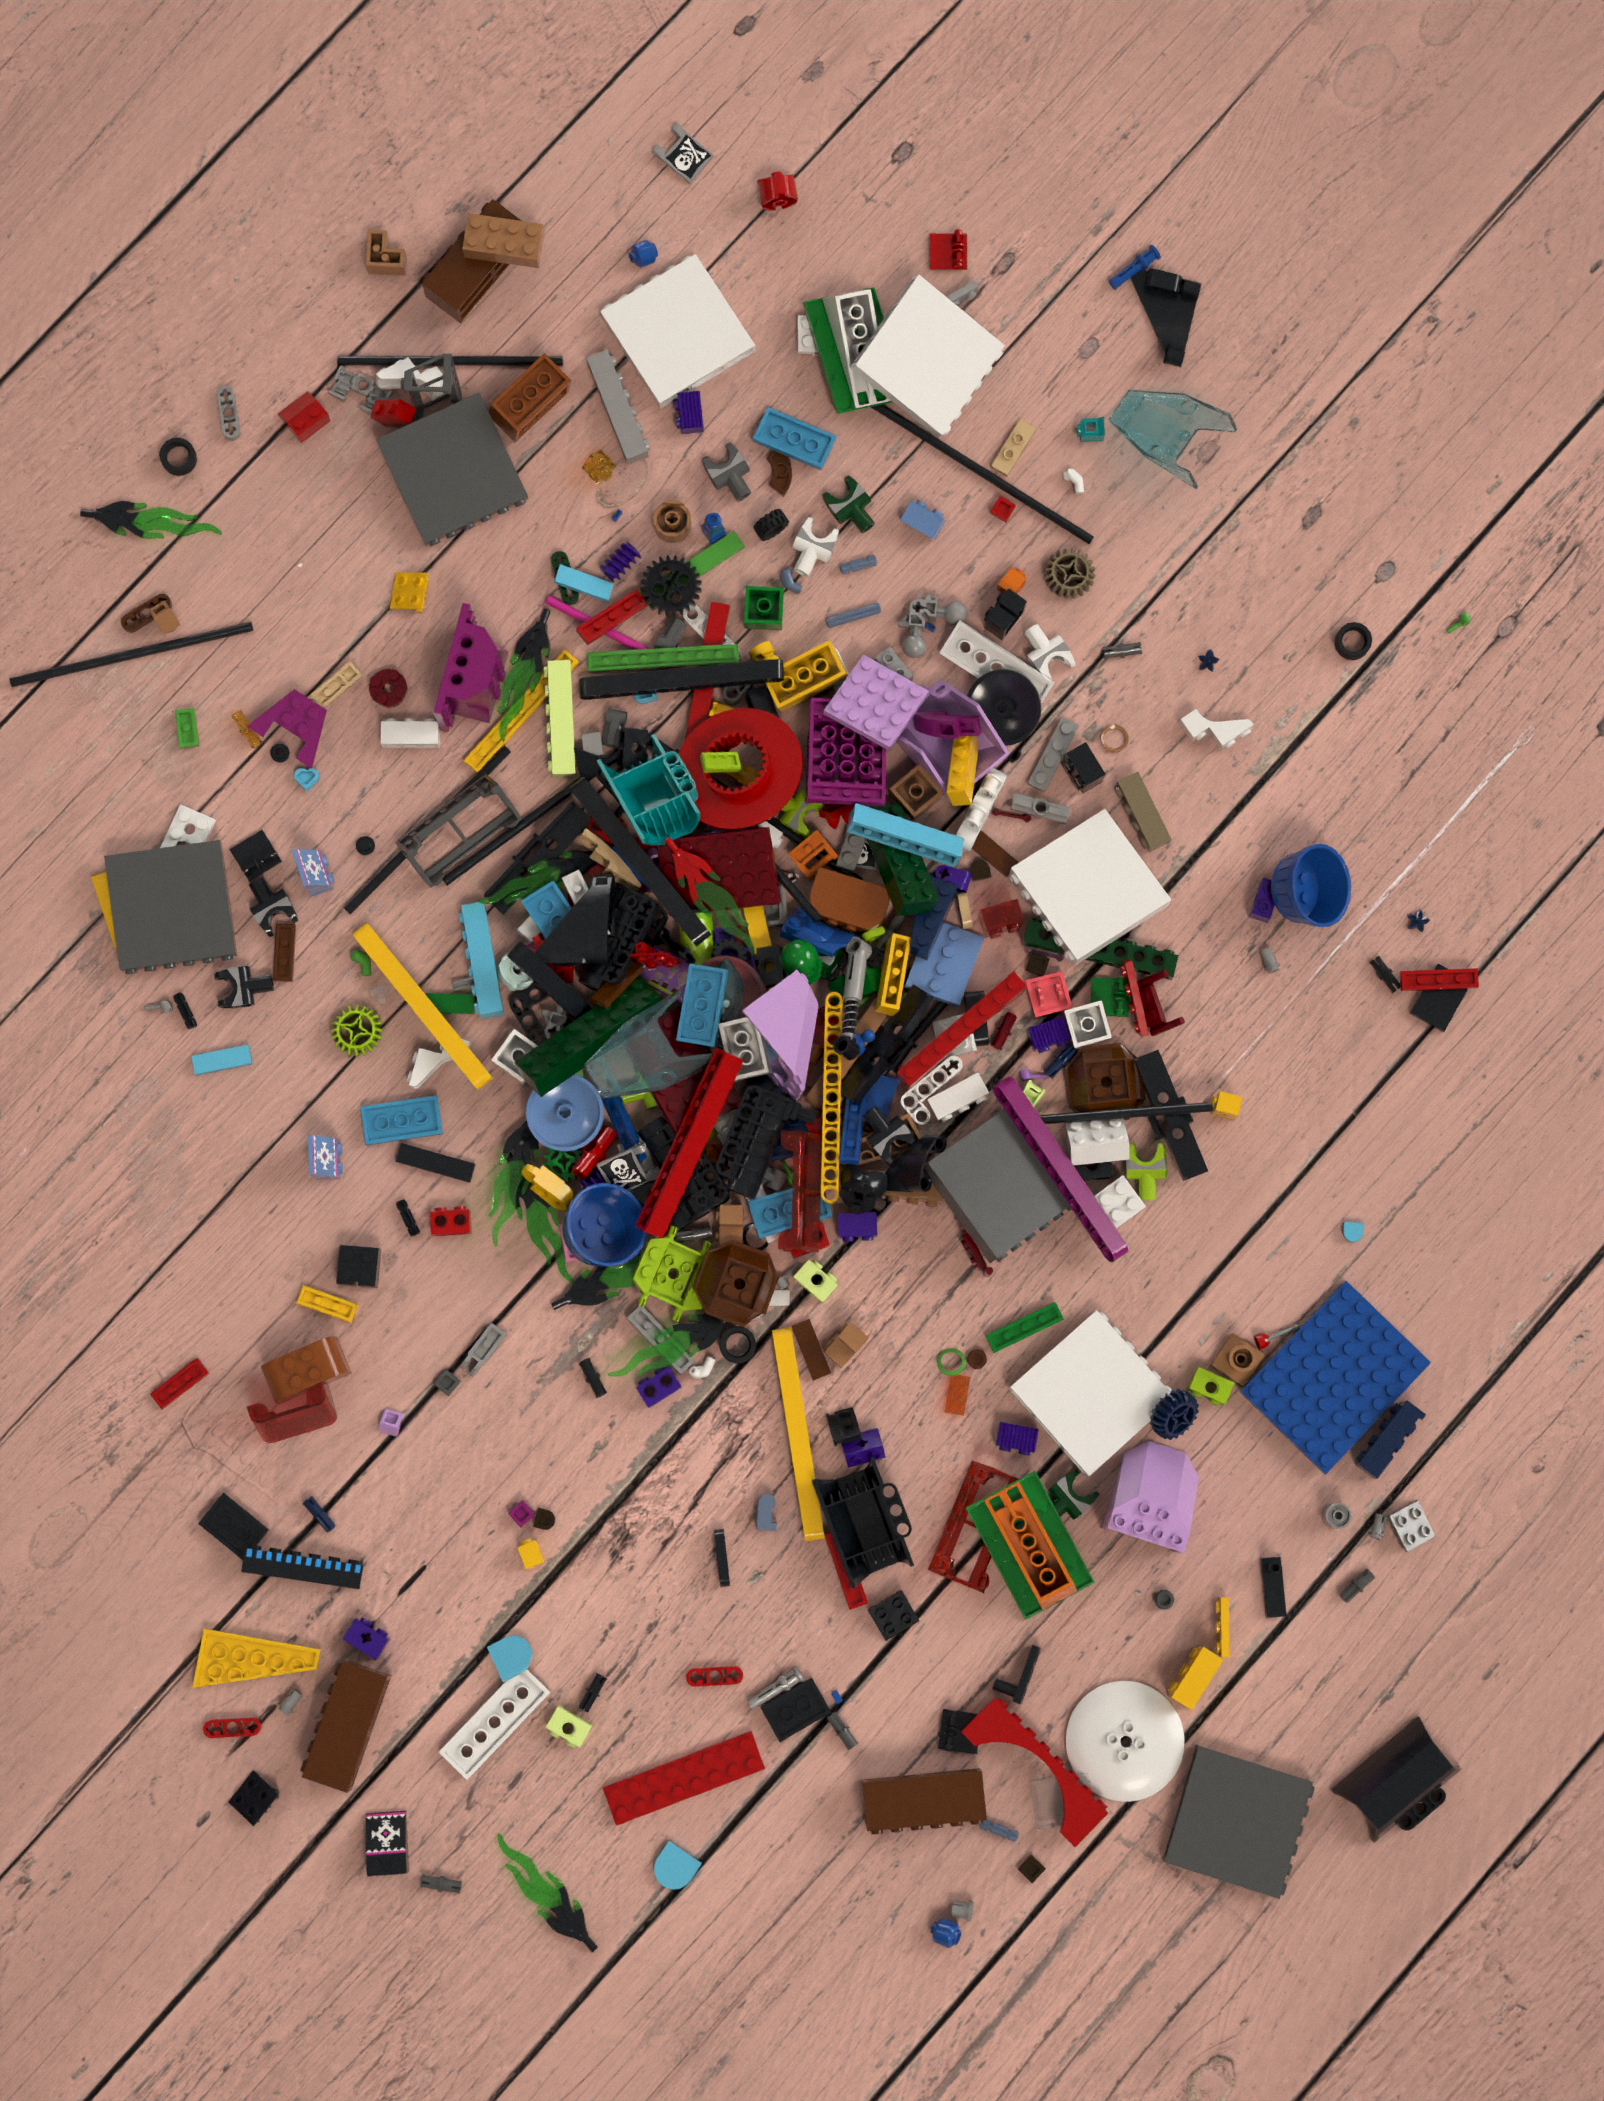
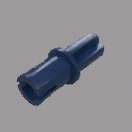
M1068 1045L1058 1056L1054 1057L1055 1059L1043 1071L1053 1079L1063 1067H1066L1065 1064L1077 1053V1050L1072 1045Z
M313 1496L303 1502V1506L312 1514V1519L317 1520L327 1533L335 1528V1523L325 1513L326 1509H322Z

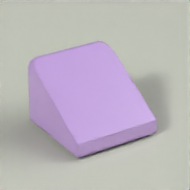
M384 1409L379 1424V1432L398 1436L404 1413Z

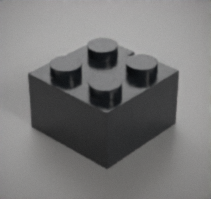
M1009 588L1006 592L1002 591L999 594L995 607L991 606L985 613L986 617L984 618V628L1000 640H1003L1024 613L1027 604L1025 599Z
M1086 742L1066 753L1063 768L1068 775L1071 774L1074 780L1072 782L1078 791L1081 790L1083 794L1103 782L1106 774Z
M340 1245L336 1284L357 1287L356 1282H358L359 1287L378 1288L381 1249Z

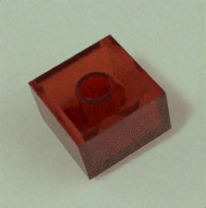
M1018 899L981 909L978 916L985 938L990 937V939L998 938L1001 936V933L1007 931L1009 934L1018 932L1024 923Z

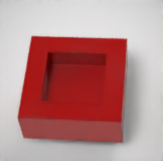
M1000 496L990 514L1006 523L1016 505Z

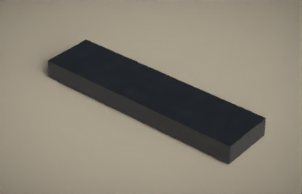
M403 1143L400 1144L396 1158L398 1163L468 1183L471 1182L476 1166L474 1163Z

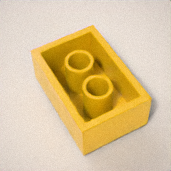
M1200 1645L1191 1650L1188 1655L1190 1658L1189 1662L1181 1666L1178 1671L1179 1678L1177 1681L1173 1680L1167 1689L1169 1691L1167 1696L1191 1711L1223 1662L1222 1658Z

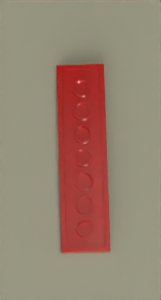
M752 1731L605 1786L603 1791L617 1826L765 1769Z

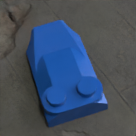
M801 907L796 908L790 914L780 933V937L790 941L795 939L807 940L816 948L817 952L833 957L838 949L845 947L855 936L853 933L843 931L822 921L815 924Z

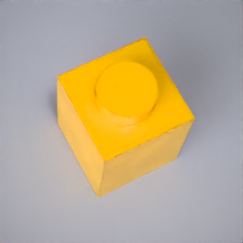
M529 1538L520 1542L521 1546L517 1548L526 1570L545 1562L537 1540L532 1541Z

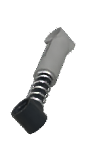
M856 936L845 946L849 954L843 1001L846 1003V1010L843 1014L844 1027L841 1029L842 1034L833 1044L834 1051L847 1060L855 1059L860 1052V1046L856 1043V1035L854 1034V1029H857L855 1027V1022H857L856 1015L858 1014L857 1007H859L857 1004L862 1003L866 963L872 953L871 946Z

